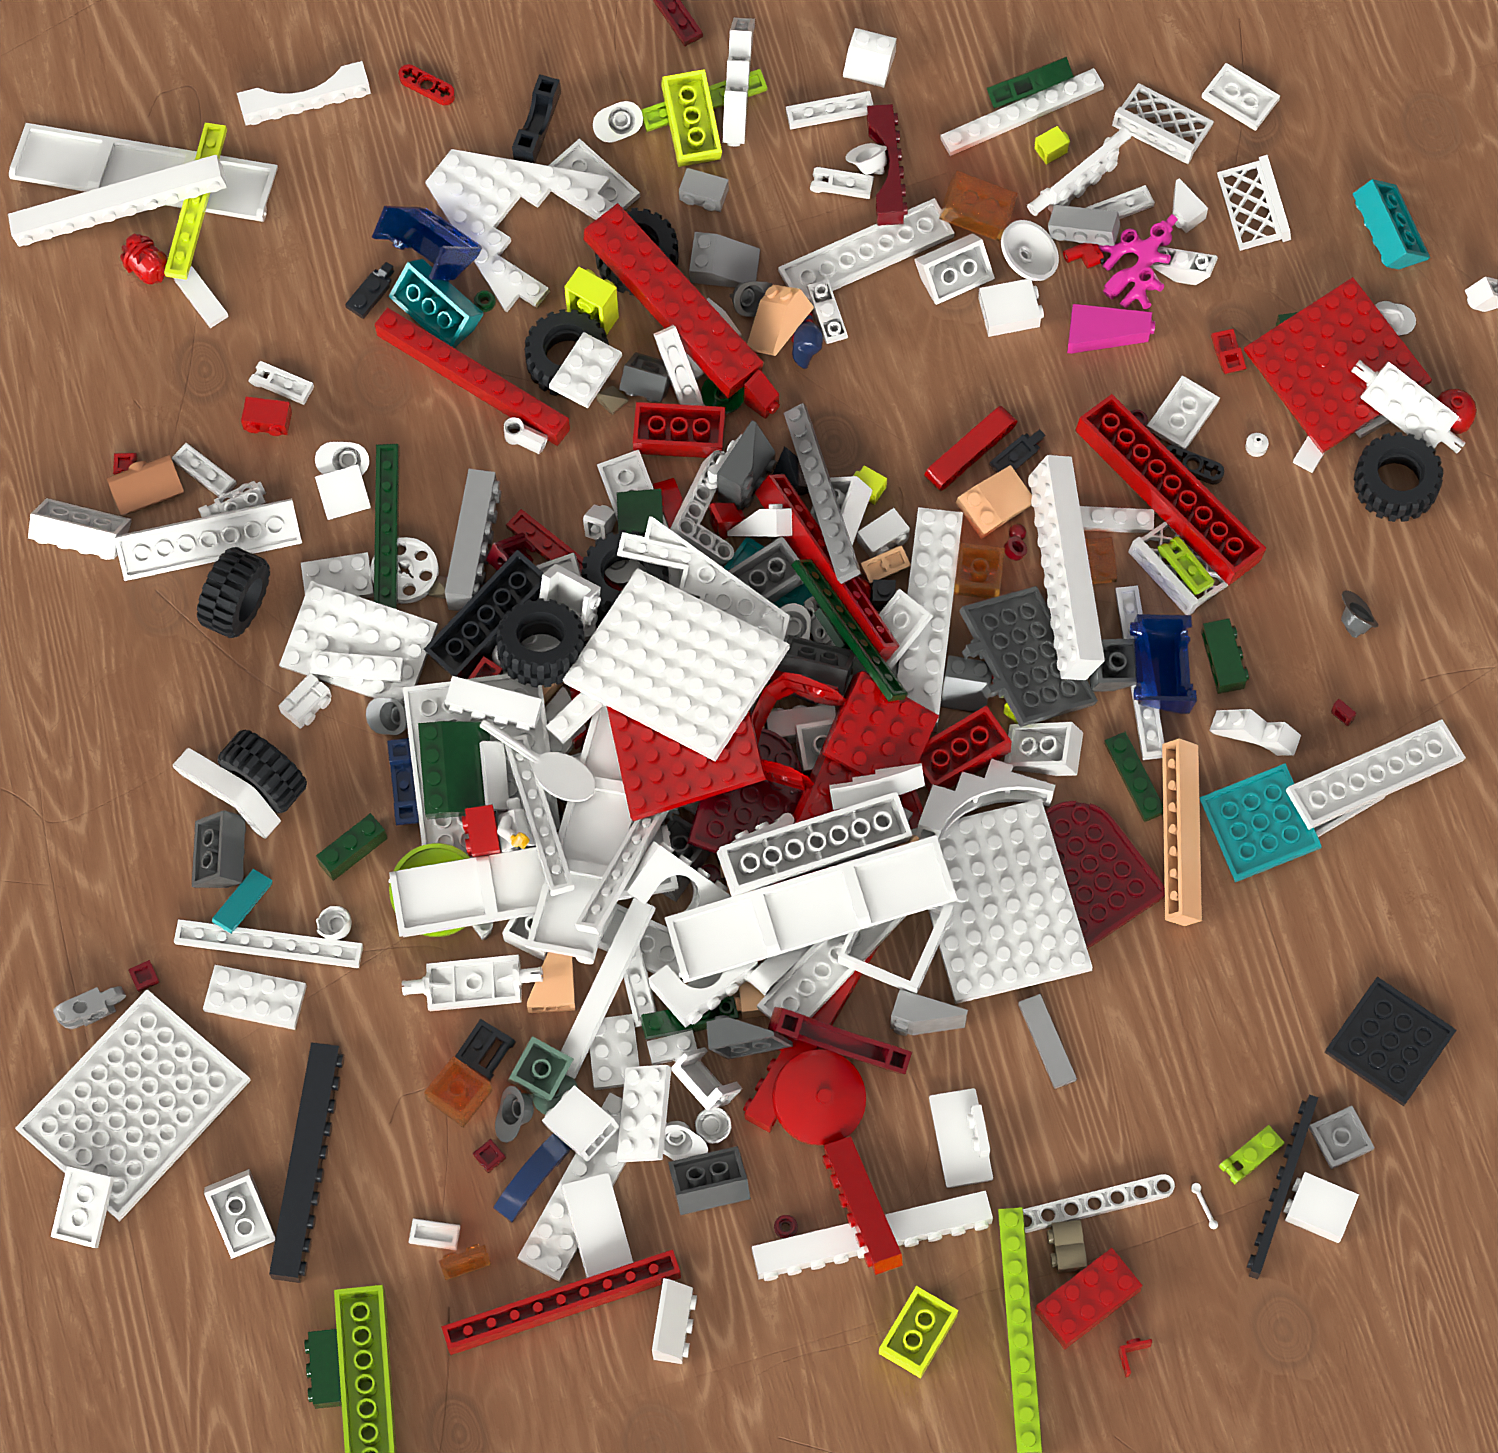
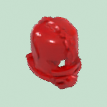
M135 233L126 239V245H122L124 253L120 255L124 268L128 273L134 272L146 284L161 283L165 276L164 271L168 260L165 253L160 251L154 245L153 240L147 236Z

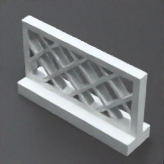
M1138 83L1122 107H1119L1115 112L1112 126L1119 130L1125 127L1133 137L1189 164L1194 152L1213 126L1214 121ZM1138 92H1141L1144 95H1146L1148 99L1138 101L1136 95L1138 94ZM1162 103L1166 105L1167 109L1157 110L1155 104ZM1151 105L1152 111L1143 113L1141 106ZM1136 107L1138 114H1133L1126 109ZM1182 113L1186 119L1176 120L1174 114ZM1169 114L1172 121L1162 122L1160 116ZM1155 117L1157 123L1153 124L1145 118ZM1199 122L1205 125V128L1195 130L1193 123ZM1188 124L1191 131L1181 132L1179 125ZM1174 126L1176 133H1170L1164 128ZM1193 136L1194 144L1184 140L1183 137Z
M1268 155L1259 157V161L1217 172L1240 251L1281 239L1282 242L1291 240L1290 228ZM1257 168L1258 175L1254 181L1245 177L1247 171ZM1232 175L1238 179L1232 187L1226 184L1223 178ZM1241 181L1251 184L1247 193L1237 189ZM1255 187L1264 192L1260 200L1250 195ZM1233 193L1244 197L1239 205L1230 202ZM1247 199L1257 204L1252 212L1242 208ZM1260 206L1269 209L1266 218L1256 215ZM1239 212L1249 216L1244 225L1235 220ZM1253 218L1262 222L1258 231L1248 227ZM1268 225L1275 229L1276 234L1266 236L1261 232ZM1244 231L1255 235L1252 241L1242 243L1241 236Z
M1164 522L1142 538L1140 536L1132 542L1128 553L1188 617L1194 613L1197 607L1226 588L1228 584L1182 539L1190 551L1195 554L1194 556L1198 561L1205 565V569L1210 576L1217 578L1221 582L1218 586L1213 585L1203 591V596L1197 599L1185 582L1177 578V572L1174 568L1162 561L1158 549L1150 548L1146 544L1149 540L1159 541V546L1163 542L1170 543L1172 538L1163 536V530L1170 527ZM1171 528V530L1175 533V537H1176V536L1180 537V536Z

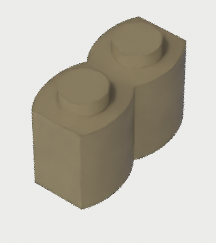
M1081 1220L1052 1223L1051 1230H1047L1048 1243L1053 1244L1054 1253H1050L1052 1268L1056 1267L1057 1274L1082 1271L1087 1267Z

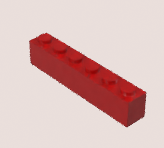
M851 1136L824 1145L825 1155L822 1156L826 1170L830 1169L832 1172L830 1179L834 1189L838 1188L841 1193L838 1197L842 1208L847 1207L849 1212L847 1219L850 1227L856 1228L855 1238L859 1248L864 1247L866 1253L863 1255L867 1267H872L875 1275L903 1266L902 1253Z

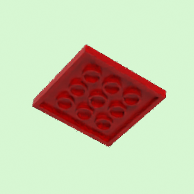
M861 671L858 672L821 754L860 776L873 775L875 770L918 764L939 715L908 697L904 700L888 701L871 676Z

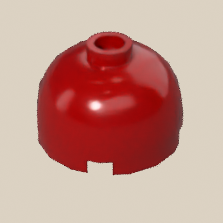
M1448 389L1441 392L1436 398L1459 416L1451 427L1450 431L1452 433L1461 434L1467 431L1474 423L1477 413L1476 403L1466 391Z

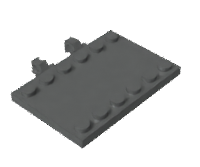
M1037 586L962 606L959 610L974 638L970 641L971 644L966 645V648L962 651L963 656L967 659L969 656L974 658L979 655L980 659H985L994 677L992 680L994 684H986L982 689L985 698L996 695L999 698L1004 697L1020 727L1087 708L1097 703L1098 700L1087 679H1061L1060 670L1057 668V651L1054 648V632L1050 625L1051 613Z

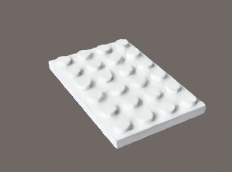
M310 581L279 666L307 676L311 669L313 651L403 658L402 682L313 676L318 680L374 699L395 698L404 701L403 687L417 686L428 656L424 648L435 637L439 625L438 623Z

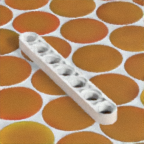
M1161 1174L1023 1209L1024 1215L1029 1216L1032 1220V1224L1029 1227H1025V1233L1051 1227V1224L1054 1222L1080 1220L1167 1198L1173 1193L1175 1187L1174 1180L1169 1175ZM1161 1180L1167 1181L1170 1184V1190L1167 1192L1159 1191L1157 1183ZM1143 1186L1146 1188V1197H1136L1134 1194L1135 1187ZM1114 1192L1122 1193L1124 1201L1120 1204L1112 1202L1111 1194ZM1090 1198H1098L1101 1202V1207L1097 1210L1091 1209L1088 1206V1200ZM1069 1203L1075 1204L1078 1208V1213L1070 1216L1065 1212L1064 1207ZM1043 1210H1052L1055 1218L1052 1221H1045L1041 1216Z

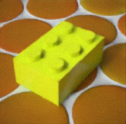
M578 267L564 287L567 312H571L574 309L579 310L581 315L584 312L591 315V320L596 319L600 323V328H604L607 335L619 318L617 288L611 281L597 277L593 271Z
M916 1286L881 1344L879 1354L921 1378L956 1320L959 1310Z

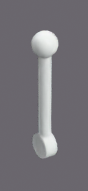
M1194 1183L1191 1190L1198 1196L1209 1219V1227L1216 1229L1218 1222L1213 1219L1200 1192L1201 1185Z

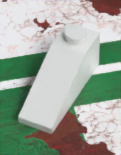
M769 504V509H759L727 532L728 536H792V508H782V504Z

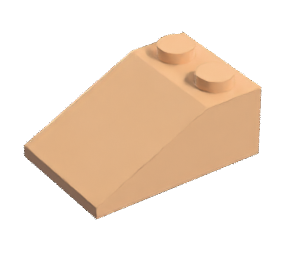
M773 284L766 290L765 295L760 300L747 343L754 352L776 356L812 311L814 306L801 289Z
M1010 465L959 496L956 504L982 539L1032 505V494Z

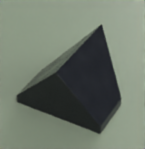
M784 446L772 475L784 474L799 496L808 494L809 490L799 459Z

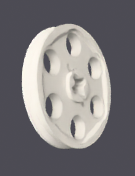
M403 537L398 538V546L406 547V552L398 555V603L407 604L419 601L429 594L432 585L439 575V566L434 552L427 544L415 538ZM419 551H425L428 556L425 560L419 561L415 558L416 554ZM373 557V559H372L371 568H370L371 578H372L373 584H374V557ZM399 565L405 569L408 568L410 576L408 573H401ZM429 571L433 575L430 580L423 581L420 579L421 573ZM413 586L416 591L413 595L407 596L403 593L404 588Z

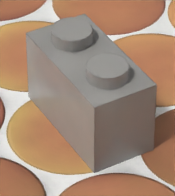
M687 168L679 188V200L688 205L695 204L709 211L716 210L721 212L729 190L728 179Z

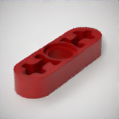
M410 64L404 65L399 69V80L402 85L441 105L446 106L454 102L455 92L452 85ZM410 73H412L413 77L408 76L407 78H405V74L409 75ZM424 81L433 83L429 89L422 88L421 84ZM446 92H449V96H441V93L445 94Z

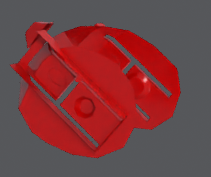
M775 670L769 679L770 684L764 688L751 714L757 742H759L762 728L776 701L795 693L814 702L829 706L844 705L846 699L840 695L838 687L817 682L800 674ZM762 759L766 780L803 791L814 785L808 776L799 771Z

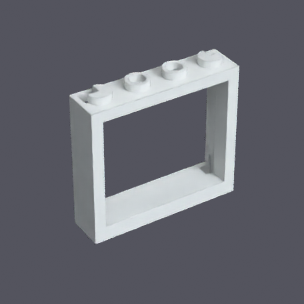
M947 903L927 909L939 914V917L910 981L849 956L860 930L848 933L845 942L840 941L836 951L838 963L901 990L917 994L951 919L954 905Z

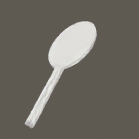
M482 720L480 724L482 729L534 762L533 773L536 780L553 796L566 801L580 802L589 799L594 794V777L590 770L579 760L559 752H547L539 755L487 720Z

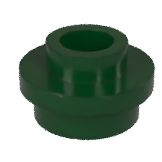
M482 290L474 297V304L482 312H488L495 307L496 299L491 292ZM484 300L489 301L487 304H482L481 302Z

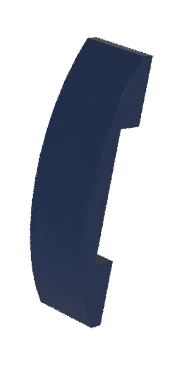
M409 738L387 741L396 826L419 823Z
M552 1134L515 1175L493 1208L513 1222L527 1205L529 1198L554 1167H558L572 1148L555 1134Z

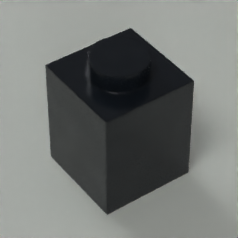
M873 580L872 605L876 611H882L895 595L896 580Z

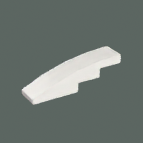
M922 763L878 769L875 770L873 775L852 777L853 782L829 785L833 810L894 792L901 795L923 787L925 783Z

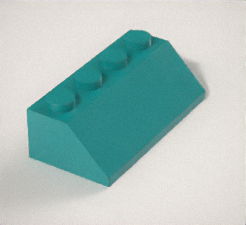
M1372 179L1353 193L1356 200L1355 205L1361 211L1364 217V224L1370 230L1373 237L1372 241L1381 254V261L1386 267L1399 270L1430 259L1429 253L1397 185Z
M424 259L407 262L388 296L426 331L453 348L457 347L475 330L484 314Z

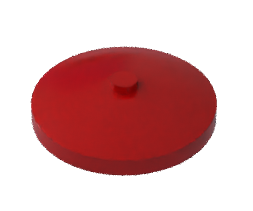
M810 1050L791 1058L779 1071L772 1092L773 1108L779 1123L793 1138L809 1145L823 1146L848 1137L857 1128L865 1112L866 1090L858 1070L845 1057L829 1050Z

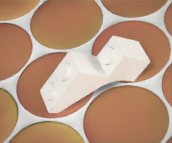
M1251 709L1217 710L1209 730L1219 736L1260 745L1277 756L1294 755L1301 737L1287 723L1266 722Z

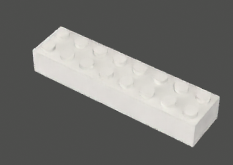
M894 792L721 846L717 851V855L731 896L733 897L907 842L913 835L898 793Z

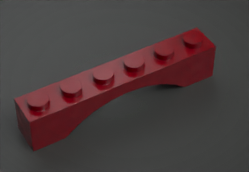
M893 104L867 106L868 136L876 144L887 147L885 153L889 167L887 179L883 187L876 194L877 226L904 224V215H908L907 202H903L902 198L906 197L905 184H901V179H904V168L899 166V161H902V149L897 148V143H900V131L895 130V126H898V113H894Z
M774 1007L768 1030L897 1074H906L912 1055L911 1051L828 1025L785 1008Z

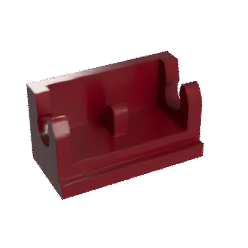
M520 533L495 542L486 561L498 571L518 550L533 563L534 560L526 553V548L531 552H535L536 548L525 538L526 535L524 533Z

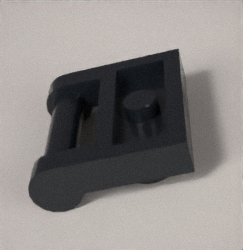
M480 1019L454 1058L485 1080L491 1081L494 1076L493 1072L509 1048L514 1047L516 1041ZM498 1039L502 1044L484 1068L480 1063Z

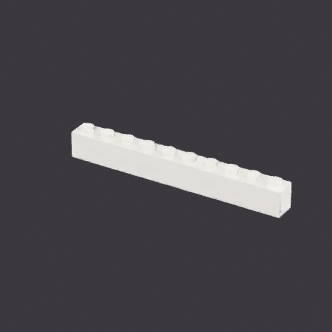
M213 155L9 213L11 235L19 247L26 246L37 241L51 239L58 235L69 234L79 229L90 228L100 223L111 222L118 218L132 216L136 213L153 210L167 204H174L188 198H196L209 192H217L220 189L227 188L223 166L218 156Z
M986 1191L885 1214L898 1246L905 1245V1247L916 1246L919 1244V1241L926 1239L929 1242L942 1239V1235L951 1234L952 1236L962 1235L966 1233L965 1230L967 1229L983 1230L988 1228L989 1224H992L993 1221ZM849 1223L752 1246V1255L758 1279L764 1278V1281L777 1279L778 1275L784 1273L796 1275L802 1272L801 1269L809 1267L812 1270L825 1267V1263H845L849 1261L848 1258L858 1256L861 1259L864 1258L863 1254L866 1252L864 1247L859 1248L855 1238L856 1228H851Z

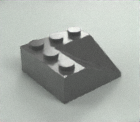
M753 420L717 473L718 501L721 503H734L737 510L741 509L742 511L745 507H750L754 499L753 494L763 483L767 473H771L777 464L775 450Z

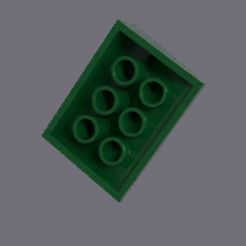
M438 721L418 723L424 806L427 819L466 816L465 809L485 806L479 743L491 740L490 733L480 727L481 722Z

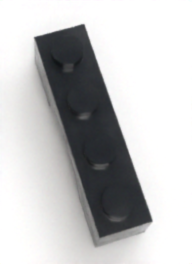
M539 74L532 93L531 107L523 128L518 130L512 146L514 160L535 164L561 95L559 79Z

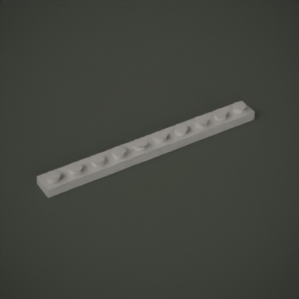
M801 403L784 412V416L837 580L842 584L861 574L808 409L804 403Z

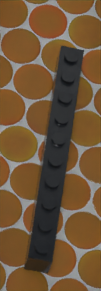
M311 1042L269 1275L274 1280L301 1283L302 1276H306L308 1263L304 1261L306 1253H310L312 1239L309 1238L310 1229H314L316 1215H313L314 1206H318L320 1200V1192H317L318 1183H322L324 1177V1169L321 1168L322 1160H326L328 1155V1145H325L327 1136L330 1137L332 1132V1122H329L331 1113L334 1114L336 1110V1100L333 1098L335 1091H338L340 1087L338 1070L343 1068L344 1054H341L340 1047L336 1045Z

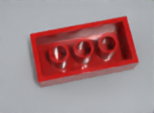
M636 402L633 451L639 449L640 454L697 458H707L715 450L723 451L726 420L725 407Z
M987 705L928 739L918 764L922 763L924 783L929 792L933 785L949 789L959 782L962 772L974 774L988 766L991 759L998 760L1011 752V739Z
M1110 1248L1036 1305L1034 1312L1065 1350L1138 1294L1143 1285L1114 1249Z

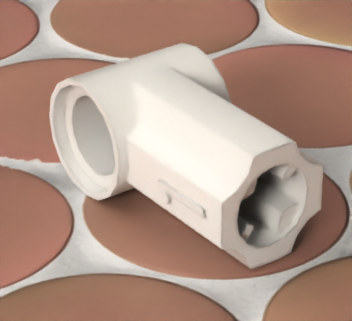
M509 418L504 424V438L509 444L521 445L537 454H540L545 448L548 436L524 425L519 418ZM518 429L519 432L510 433L509 430Z

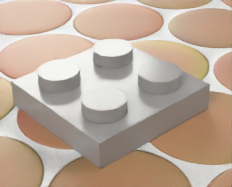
M1353 1106L1309 1126L1330 1169L1351 1161L1375 1148Z

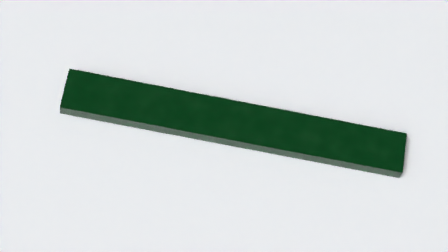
M399 444L376 445L374 602L397 610Z
M811 559L795 560L791 566L888 701L904 700L908 695L907 691Z

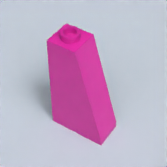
M1073 304L1067 353L1073 354L1148 342L1150 334H1154L1155 321H1151L1152 312Z

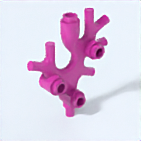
M1171 214L1165 222L1162 220L1161 223L1154 224L1150 230L1151 236L1146 240H1142L1134 229L1129 228L1122 232L1120 236L1121 241L1114 246H1098L1101 251L1111 253L1108 260L1102 265L1107 271H1110L1126 253H1135L1138 256V262L1133 267L1117 272L1104 285L1103 293L1112 300L1114 297L1117 298L1129 282H1135V286L1120 302V305L1127 309L1135 299H1138L1143 309L1151 307L1146 290L1152 291L1156 289L1160 292L1164 289V284L1159 281L1150 267L1156 262L1170 263L1171 256L1159 253L1158 248L1159 246L1170 244L1172 240V226L1178 221L1176 216Z

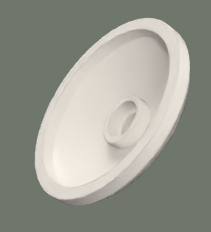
M1018 220L1005 228L1001 237V247L1007 263L1016 273L1032 281H1042L1054 274L1059 263L1058 250L1051 236L1041 226L1031 221Z

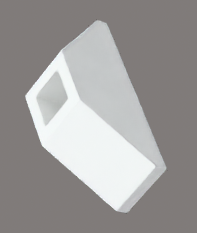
M1159 246V253L1171 256L1170 263L1156 262L1151 267L1175 282L1197 285L1210 277L1218 257L1216 255Z
M829 280L807 285L810 302L814 306L812 309L817 326L821 329L826 344L847 339L848 334Z

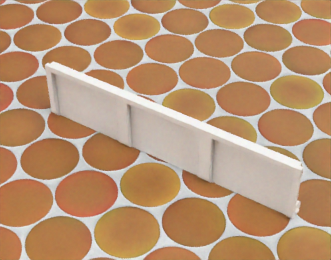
M26 123L10 166L9 178L87 192L195 161L197 151ZM220 155L219 160L223 166L227 188L220 189L217 192H210L205 212L264 222L267 215L266 204L278 165ZM184 200L174 204H167V206L182 208Z
M605 704L591 718L579 760L592 773L595 780V792L585 801H567L558 832L574 884V890L551 896L545 877L526 942V948L573 956L579 962L585 964L594 963L603 927L599 934L577 930L575 924L633 824V820L630 818L609 715Z
M667 825L660 826L652 842L655 841L659 845L664 842L671 847L669 838L671 833L668 831ZM533 847L389 872L390 879L388 881L392 887L399 937H409L535 915L545 874L537 848ZM676 875L663 880L653 894L679 889ZM624 890L618 900L635 897Z
M937 835L674 914L665 917V921L681 972L679 976L682 977L684 983L957 901V890L953 887Z

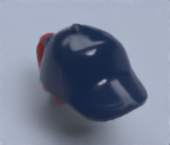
M811 312L792 336L793 359L803 369L808 368L812 356L822 349L823 344L821 329L813 323Z

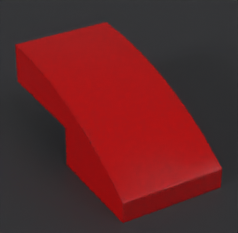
M1234 329L1212 333V342L1224 375L1246 370L1241 347H1238Z

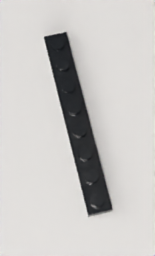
M1310 1094L1307 1101H1301L1298 1114L1302 1116L1300 1122H1295L1290 1135L1294 1136L1292 1145L1287 1144L1283 1157L1287 1158L1285 1167L1280 1165L1276 1179L1280 1180L1277 1189L1274 1187L1272 1189L1269 1201L1273 1203L1270 1211L1265 1210L1261 1222L1265 1224L1263 1233L1258 1232L1254 1246H1257L1258 1249L1256 1255H1250L1246 1267L1251 1269L1249 1277L1257 1280L1261 1274L1319 1098Z

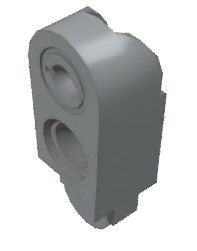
M121 986L110 988L104 992H100L98 987L59 1004L55 1007L53 1013L57 1021L65 1028L75 1029L82 1025L87 1026L116 1012L114 1005L120 1003L126 997V994Z

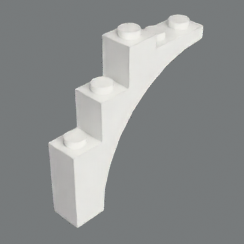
M991 759L985 778L962 772L955 791L936 785L932 786L918 824L916 836L921 840L937 835L940 842L946 830L964 814L994 803L1029 802L1041 799L1043 805L1050 807L1056 785L1012 772L1013 765Z

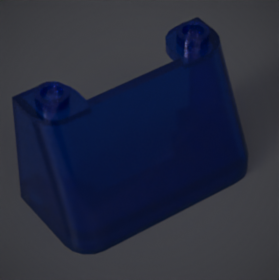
M1137 614L1134 622L1130 623V636H1134L1136 686L1134 687L1133 696L1139 705L1178 714H1189L1197 702L1196 690H1192L1193 684H1190L1188 654L1190 637H1188V630H1186L1192 627L1191 615Z

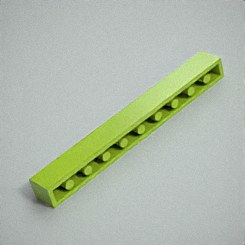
M1023 1207L998 1209L1017 1453H1043Z

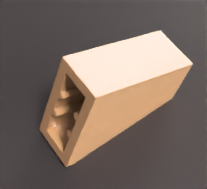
M548 952L542 965L543 975L541 977H543V982H535L527 1001L528 1013L574 1011L576 1009L573 956Z

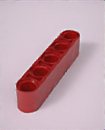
M1003 406L997 407L926 470L924 477L939 491H943L1011 432L1018 420Z

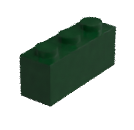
M1230 618L1203 623L1201 635L1217 694L1244 689L1246 681L1249 680L1247 667L1242 665L1243 652L1241 646H1237L1235 640L1237 639L1235 625H1231Z
M371 813L316 855L319 866L334 881L388 839L385 829Z
M337 1329L308 1332V1339L304 1340L305 1353L310 1355V1363L306 1364L307 1378H311L312 1387L308 1388V1401L313 1402L315 1409L342 1406Z

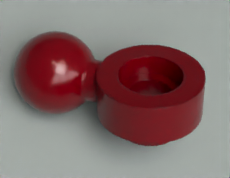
M1014 524L1010 527V539L1003 547L1006 556L1014 561L1021 560L1027 554V546L1023 541L1027 532L1021 524Z

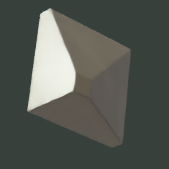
M613 385L597 394V401L612 415L628 402V399Z
M438 575L428 596L446 599L445 588L448 577Z

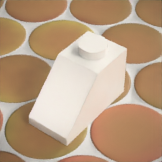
M1179 178L1176 180L1172 214L1178 218V221L1175 223L1176 227L1182 228L1187 233L1206 219L1208 208Z
M1484 277L1465 290L1468 296L1467 302L1471 308L1483 312L1498 308V279Z
M594 504L583 517L585 537L594 540L600 537L603 540L607 538L606 534L612 531L616 522L615 511L608 506Z

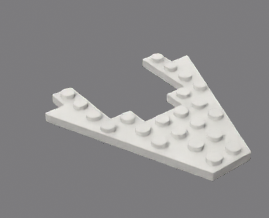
M454 149L450 150L425 182L505 312L510 310L519 297L537 308L550 292L548 287L500 256L511 243V238L496 228L520 197L538 208L549 193L553 192L595 220L614 206L612 202L600 195L611 182L608 176Z
M649 516L645 537L622 532L617 552L618 556L683 570L679 586L680 590L692 596L700 597V600L785 641L791 618L787 613L655 518Z

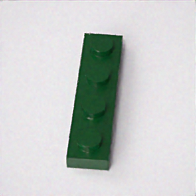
M1126 732L1106 739L1104 744L1143 821L1146 822L1163 815V804Z

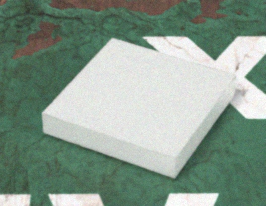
M359 465L315 477L327 520L371 508Z

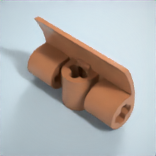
M170 454L148 463L146 461L135 462L130 465L128 470L106 478L121 516L184 493Z

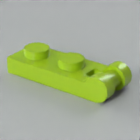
M1176 536L1170 540V543H1163L1158 546L1160 556L1166 558L1195 596L1214 585L1215 581L1180 537Z
M1268 1125L1238 1151L1223 1161L1219 1168L1223 1172L1226 1171L1231 1177L1230 1180L1236 1185L1281 1148L1285 1142ZM1236 1162L1242 1167L1239 1171L1233 1166Z

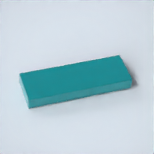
M252 869L214 915L212 922L232 934L270 888L272 880Z

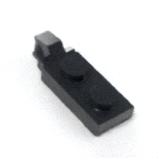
M385 262L379 271L375 269L346 302V308L364 319L390 288L389 284L392 281L390 277L394 273L393 265Z
M1040 429L1031 437L1027 433L1021 435L996 456L989 465L996 473L1010 465L1016 471L1040 449L1037 444L1046 435Z

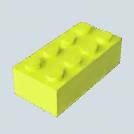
M705 69L662 77L661 86L678 167L721 160L722 149Z

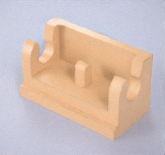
M902 545L860 563L859 568L861 574H864L866 581L872 584L873 580H881L910 567L911 564Z

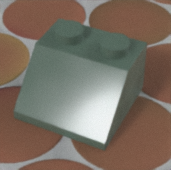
M532 1036L507 1081L527 1093L551 1101L574 1059Z

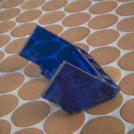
M384 206L372 235L374 239L390 240L393 242L392 245L401 250L412 248L432 262L434 266L429 275L431 280H443L446 282L455 280L479 256L482 250V246L434 212L422 207Z

